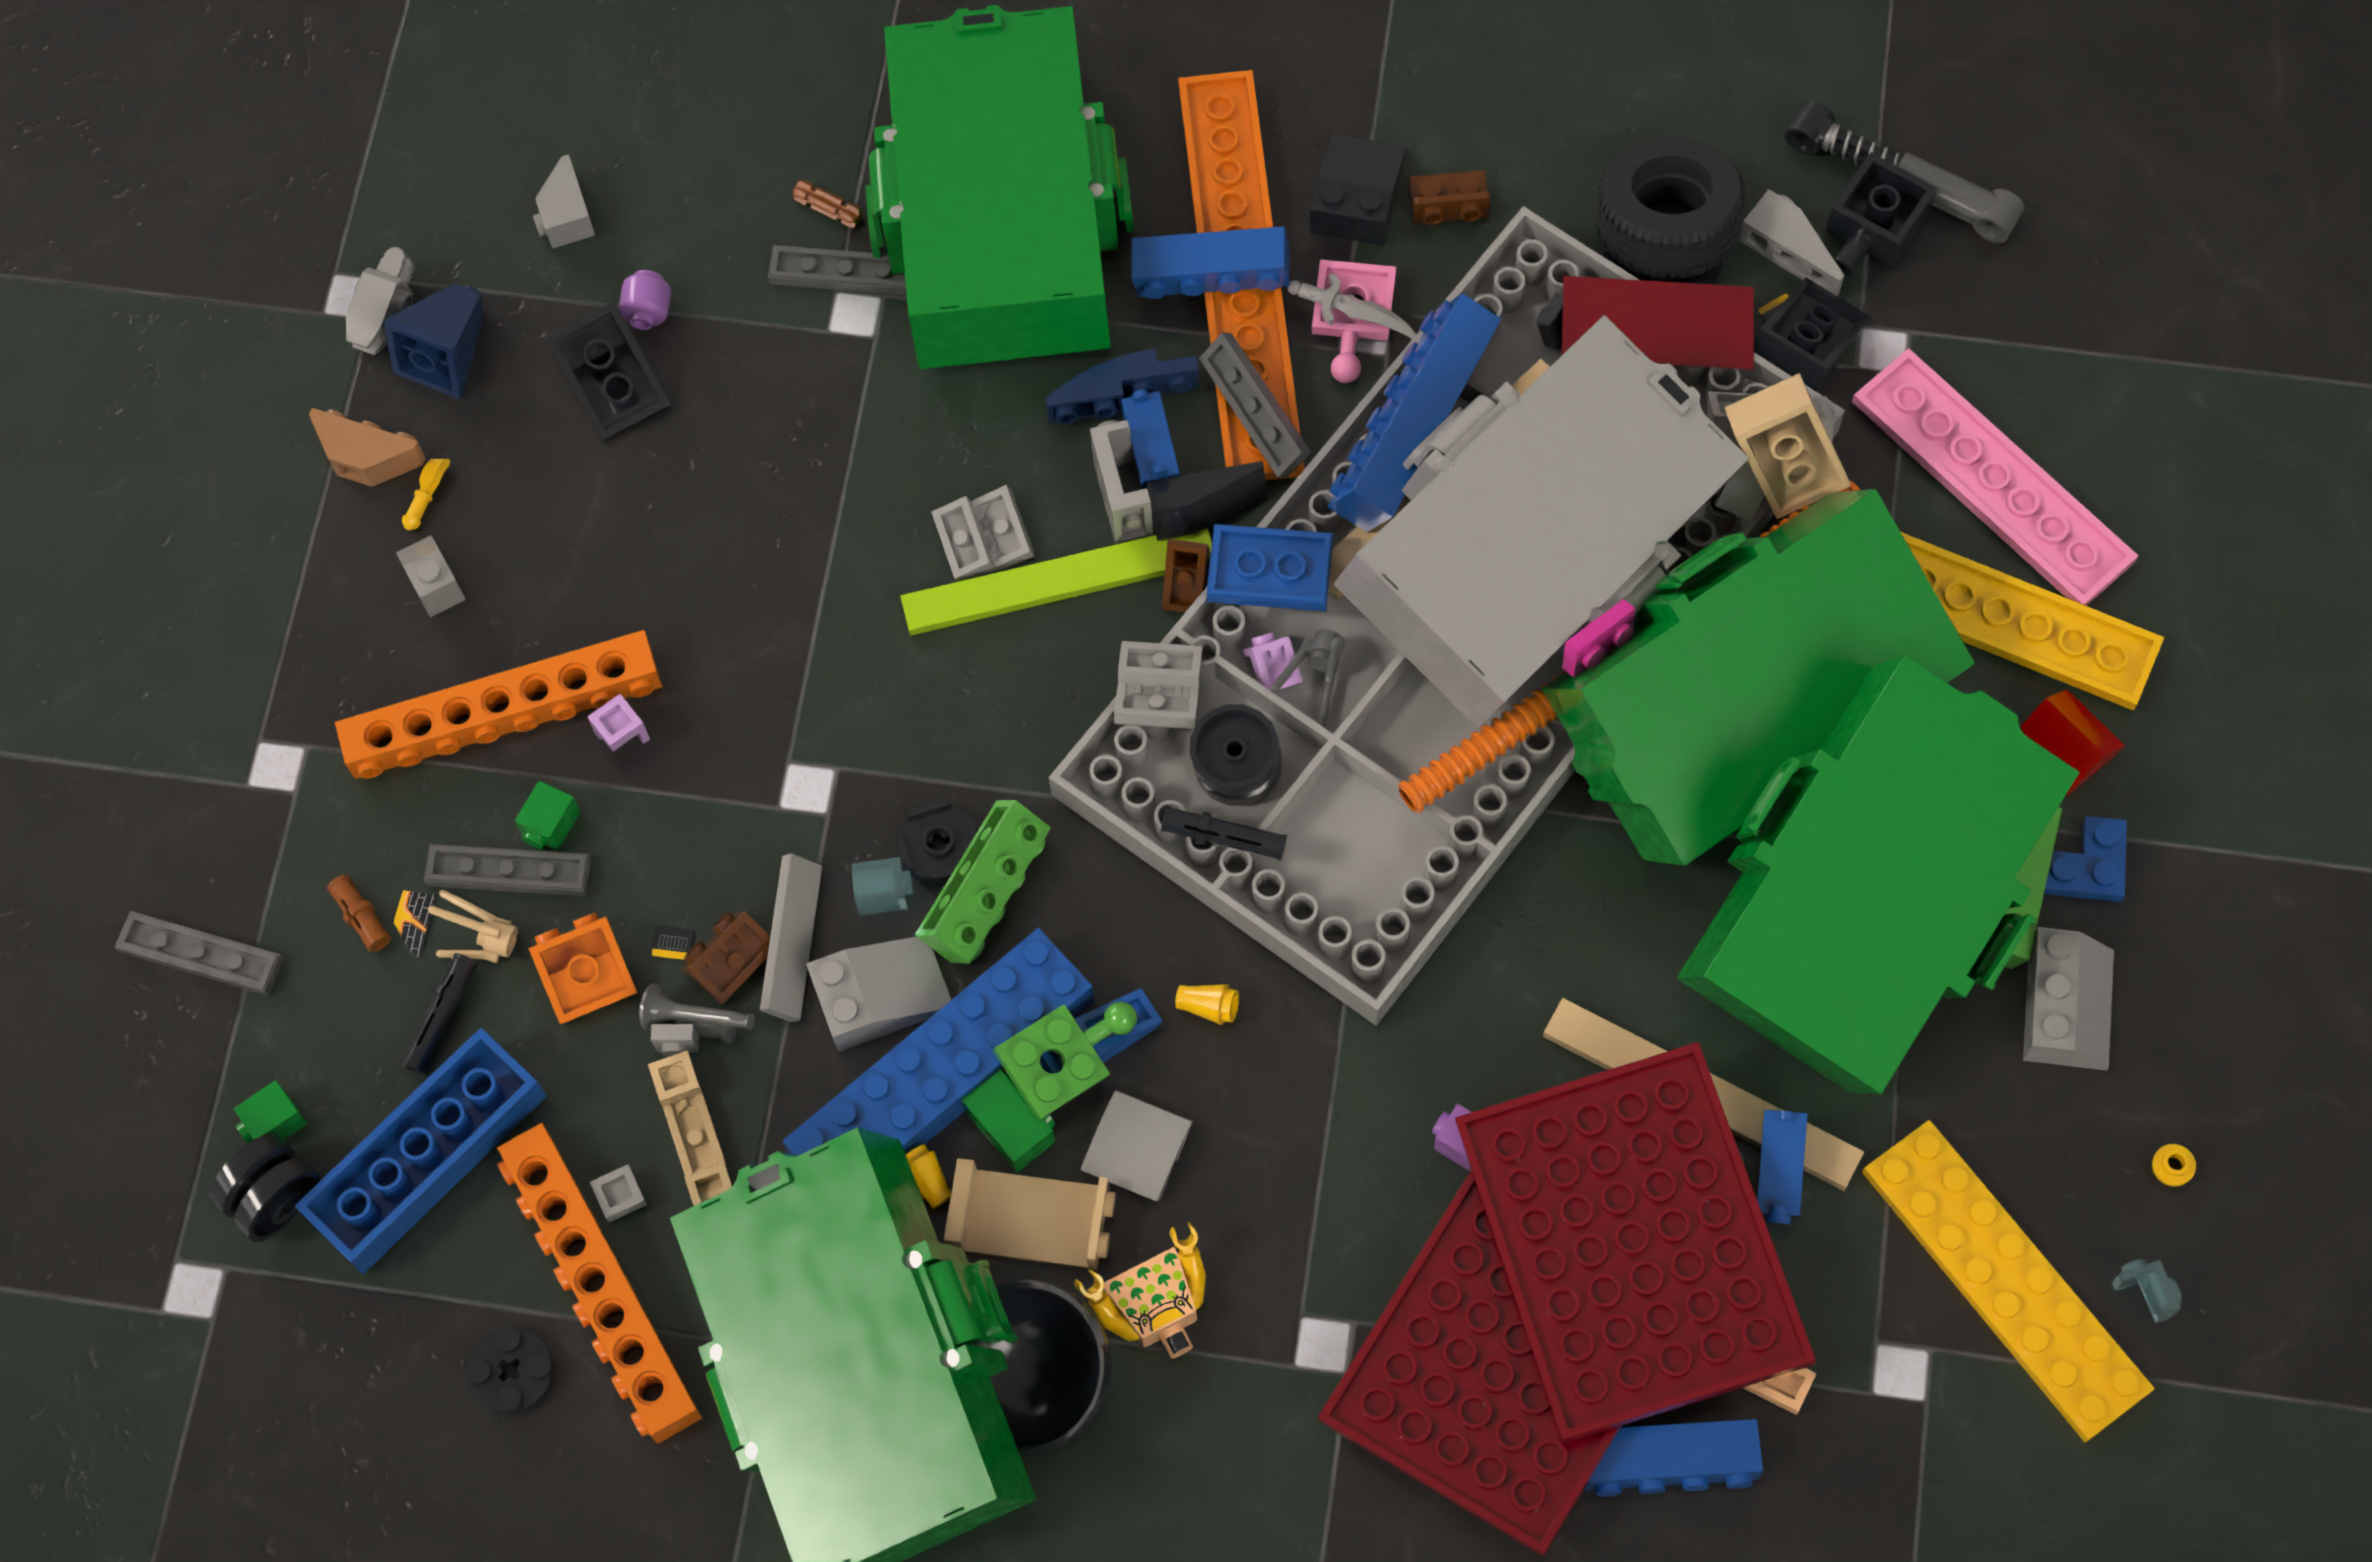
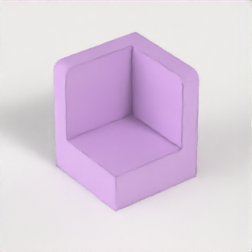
M621 694L587 716L594 733L599 739L605 741L612 752L636 735L643 744L650 740L643 722Z

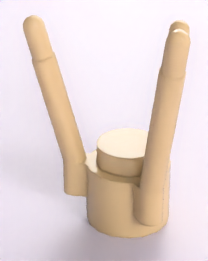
M444 889L440 890L439 895L442 898L481 918L484 922L481 923L435 906H430L428 912L479 931L477 945L483 946V950H438L436 952L437 957L453 959L454 953H459L471 959H483L497 963L499 956L508 958L511 955L518 935V927L511 925L512 921L498 918Z

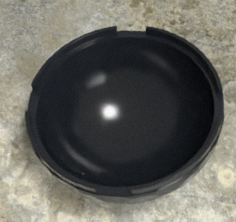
M1029 1279L1009 1281L998 1285L996 1289L1013 1333L1017 1335L1018 1340L1013 1343L1003 1340L998 1343L988 1342L990 1348L1003 1351L1009 1367L990 1378L1018 1453L1021 1456L1049 1453L1075 1440L1093 1423L1103 1407L1111 1380L1112 1358L1110 1346L1102 1324L1085 1302L1071 1291L1057 1284Z

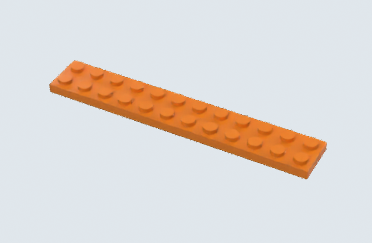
M1253 70L1178 78L1196 232L1205 233L1273 227ZM1281 287L1270 291L1256 288L1243 289L1236 293H1223L1221 291L1204 292L1210 345L1221 333H1232L1300 435ZM1215 384L1225 467L1263 461L1265 481L1284 479L1276 476ZM1304 461L1287 478L1298 477L1305 469Z

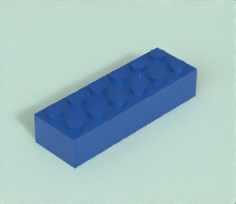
M1463 293L1451 302L1445 300L1437 312L1431 310L1419 329L1424 332L1418 344L1412 343L1403 356L1402 363L1406 364L1400 376L1396 374L1391 379L1384 391V395L1388 397L1382 409L1377 407L1367 421L1366 427L1370 429L1364 441L1359 440L1351 450L1348 460L1352 463L1346 474L1341 473L1332 484L1329 493L1334 496L1327 508L1365 532L1374 529L1395 515L1405 496L1401 490L1418 469L1414 464L1407 470L1402 464L1417 446L1448 418L1501 321L1500 317Z
M480 1028L311 1189L295 1207L363 1275L532 1112L547 1095L540 1084L493 1038Z

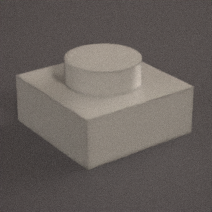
M693 1024L651 1025V1042L657 1053H662L665 1057L686 1050L688 1053H698L699 1035Z
M629 1164L590 1181L608 1223L647 1205Z

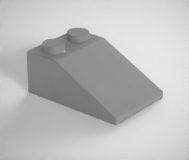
M917 937L845 949L806 963L838 1052L928 1020L951 1001L933 949Z

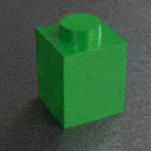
M538 781L515 819V823L522 834L521 839L525 843L538 850H542L545 846L557 852L581 810L573 796Z
M276 1080L233 1109L241 1120L235 1126L247 1143L265 1134L276 1133L282 1140H285L308 1124L288 1093Z

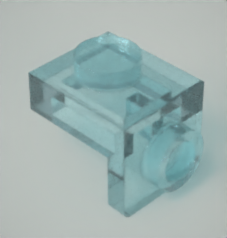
M2145 1259L2129 1262L2120 1267L2122 1273L2112 1282L2115 1291L2139 1284L2155 1323L2172 1318L2181 1309L2179 1303H2181L2182 1298L2179 1287L2173 1278L2168 1279L2161 1260L2146 1264Z

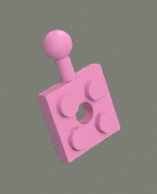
M1320 260L1317 287L1325 290L1331 286L1329 274L1333 273L1340 280L1341 294H1357L1363 297L1365 301L1374 302L1392 311L1396 267ZM1315 302L1312 334L1342 337L1340 354L1331 363V373L1338 382L1351 383L1361 373L1360 360L1355 356L1357 338L1388 341L1390 328L1366 320L1350 318L1346 313L1336 308L1331 310L1334 316V324L1329 325L1322 317V304Z

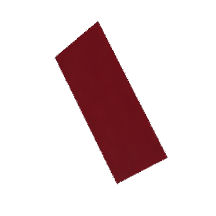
M1563 276L1562 355L1605 315L1647 358L1655 363L1754 370V287Z

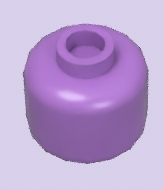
M650 270L635 272L634 275L627 277L622 285L618 307L622 317L629 321L632 327L639 330H649L652 326L660 325L665 322L668 316L672 294L671 288L659 273Z

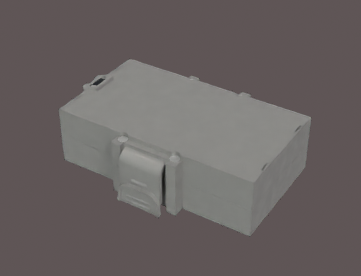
M1605 315L1521 395L1506 381L1491 398L1479 395L1464 410L1458 407L1422 441L1402 464L1407 470L1414 464L1418 467L1401 490L1411 501L1355 554L1333 584L1477 729L1558 649L1564 653L1567 640L1622 599L1635 608L1633 626L1640 622L1637 613L1642 609V604L1661 590L1657 589L1656 583L1666 576L1664 572L1681 556L1667 540L1749 459L1703 413L1699 402L1700 393L1693 386L1688 387L1677 376L1678 371L1670 363L1658 364L1647 358Z

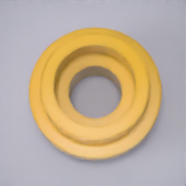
M2168 1144L2161 1147L2155 1153L2152 1159V1169L2155 1176L2162 1183L2177 1187L2188 1183L2192 1179L2196 1171V1161L2187 1148L2178 1144ZM2168 1159H2178L2181 1162L2182 1169H2172L2168 1164Z

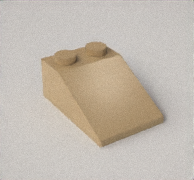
M1800 373L1724 407L1734 435L1743 453L1749 458L1747 461L1777 519L1810 505L1829 493H1836L1851 486Z

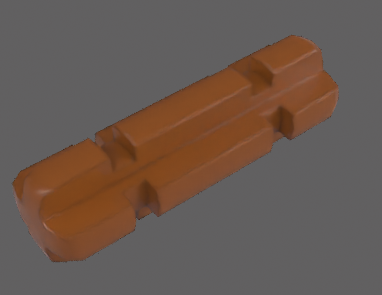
M800 180L794 187L792 194L795 201L805 206L811 204V209L834 220H839L840 218L842 219L841 223L850 228H856L863 217L861 207L850 202L844 204V199L820 187L814 189L815 185L810 182Z

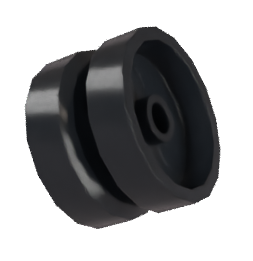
M1244 704L1223 705L1210 710L1201 718L1190 737V758L1200 787L1213 800L1228 806H1246L1262 800L1274 789L1281 775L1282 754L1274 726L1261 711Z
M276 1133L265 1134L239 1149L224 1164L215 1176L209 1189V1200L227 1217H234V1224L252 1242H262L284 1230L301 1214L295 1205L320 1182V1176L302 1158H294V1150Z

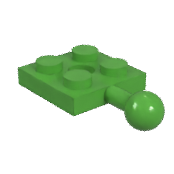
M1122 1001L1115 1002L1106 1009L1104 1020L1083 1032L1066 1005L1063 1004L995 1047L993 1052L1037 1120L1040 1121L1110 1075L1092 1046L1111 1033L1124 1035L1131 1032L1137 1023V1013L1130 1004ZM1048 1051L1057 1053L1063 1062L1061 1071L1054 1074L1044 1071L1040 1064L1041 1055Z

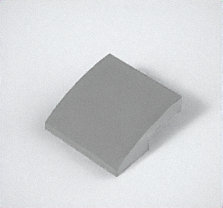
M1007 485L972 501L967 496H964L931 512L956 581L984 576L1035 557L1012 490Z
M1122 641L1114 724L1194 729L1198 709L1202 646Z
M1115 1090L1098 1125L1080 1170L1098 1178L1106 1177L1110 1183L1158 1202L1161 1200L1174 1163L1180 1157L1193 1121Z

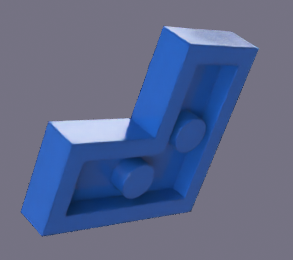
M2085 816L2082 821L2081 854L2053 851L2044 894L2122 902L2125 897L2127 820Z

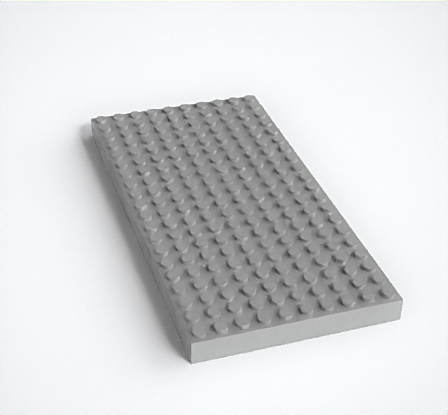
M1523 206L1445 299L1451 302L1463 293L1501 318L1498 327L1459 398L1461 397L1470 403L1479 395L1491 398L1506 381L1510 385L1514 384L1540 359L1551 367L1562 356V345L1558 350L1544 346L1536 321L1542 308L1548 305L1555 293L1563 295V276L1639 279ZM1420 330L1257 527L1334 533L1333 548L1357 527L1327 508L1334 496L1329 493L1330 488L1341 473L1346 474L1352 463L1348 460L1351 450L1359 440H1365L1370 431L1366 427L1368 419L1377 407L1382 409L1388 398L1384 395L1387 385L1396 374L1401 375L1406 364L1402 363L1403 356L1412 343L1418 344L1424 332ZM1754 353V370L1672 365L1678 371L1677 376L1688 387L1693 386L1700 393V407L1706 416L1708 391L1757 393L1792 377L1756 353ZM1806 386L1810 396H1822ZM1828 400L1835 420L1834 438L1839 432L1845 410ZM1721 486L1667 540L1681 556L1664 573L1667 575L1705 547L1726 535L1743 532L1746 538H1756L1774 515L1766 497L1764 496L1754 518L1749 522L1715 506L1714 501L1722 488ZM1206 587L1160 643L1202 646L1196 724L1210 710L1226 704L1247 705L1261 711L1272 722L1279 739L1282 754L1281 775L1274 789L1262 800L1246 806H1228L1213 800L1200 787L1190 758V737L1194 729L1114 724L1115 697L1049 776L1051 795L1377 1026L1574 773L1575 769L1571 764L1575 754L1574 744L1557 716V719L1553 722L1546 721L1547 725L1543 729L1536 728V734L1533 736L1526 735V740L1523 743L1516 742L1514 749H1506L1504 756H1496L1494 763L1488 764L1486 762V767L1482 771L1476 769L1475 776L1472 778L1465 777V783L1462 785L1454 784L1455 789L1452 792L1444 791L1445 795L1443 798H1434L1433 805H1424L1423 812L1416 813L1401 798L1398 791V783L1403 780L1408 782L1411 774L1415 773L1418 775L1419 769L1423 766L1428 768L1431 760L1436 759L1439 761L1440 754L1443 752L1449 754L1450 747L1453 745L1459 747L1462 739H1470V734L1474 731L1480 732V727L1477 729L1344 595L1338 600L1333 594L1328 592L1327 611L1207 602ZM1319 630H1332L1344 638L1345 647L1335 674L1325 728L1318 724V716L1326 672L1314 669L1309 663V657L1306 656L1298 666L1303 682L1272 693L1257 681L1250 656L1244 657L1242 649L1253 646L1251 638L1274 632L1276 638L1289 636L1294 655L1300 650L1303 640H1313L1315 633ZM1558 649L1482 725L1487 724L1490 726L1491 719L1494 717L1500 719L1501 712L1504 710L1511 711L1510 708L1513 704H1521L1523 697H1531L1533 690L1538 689L1541 691L1542 684L1550 683L1551 678L1556 675L1560 676L1563 670L1564 653ZM1170 806L1174 809L1202 815L1203 812L1212 813V818L1281 835L1285 834L1287 835V841L1282 860L1210 842L1201 845L1197 844L1194 838L1170 832H1161L1166 807Z

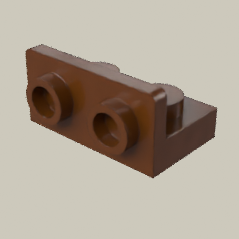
M1485 170L1409 177L1413 224L1425 223L1436 225L1443 221L1452 220L1472 222L1480 218L1489 217L1490 193L1487 192Z
M745 911L736 912L734 915L727 912L712 927L716 934L706 944L699 941L683 958L687 964L681 971L686 976H691L719 1004H724L768 956L770 935Z

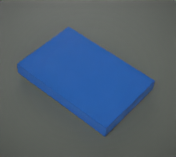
M1214 524L1206 594L1207 602L1327 611L1334 533Z

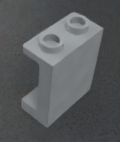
M1110 420L1099 424L1097 427L1090 428L1094 467L1115 545L1154 536L1151 501L1147 488L1124 494L1116 467L1133 461L1129 422L1127 420L1120 422Z

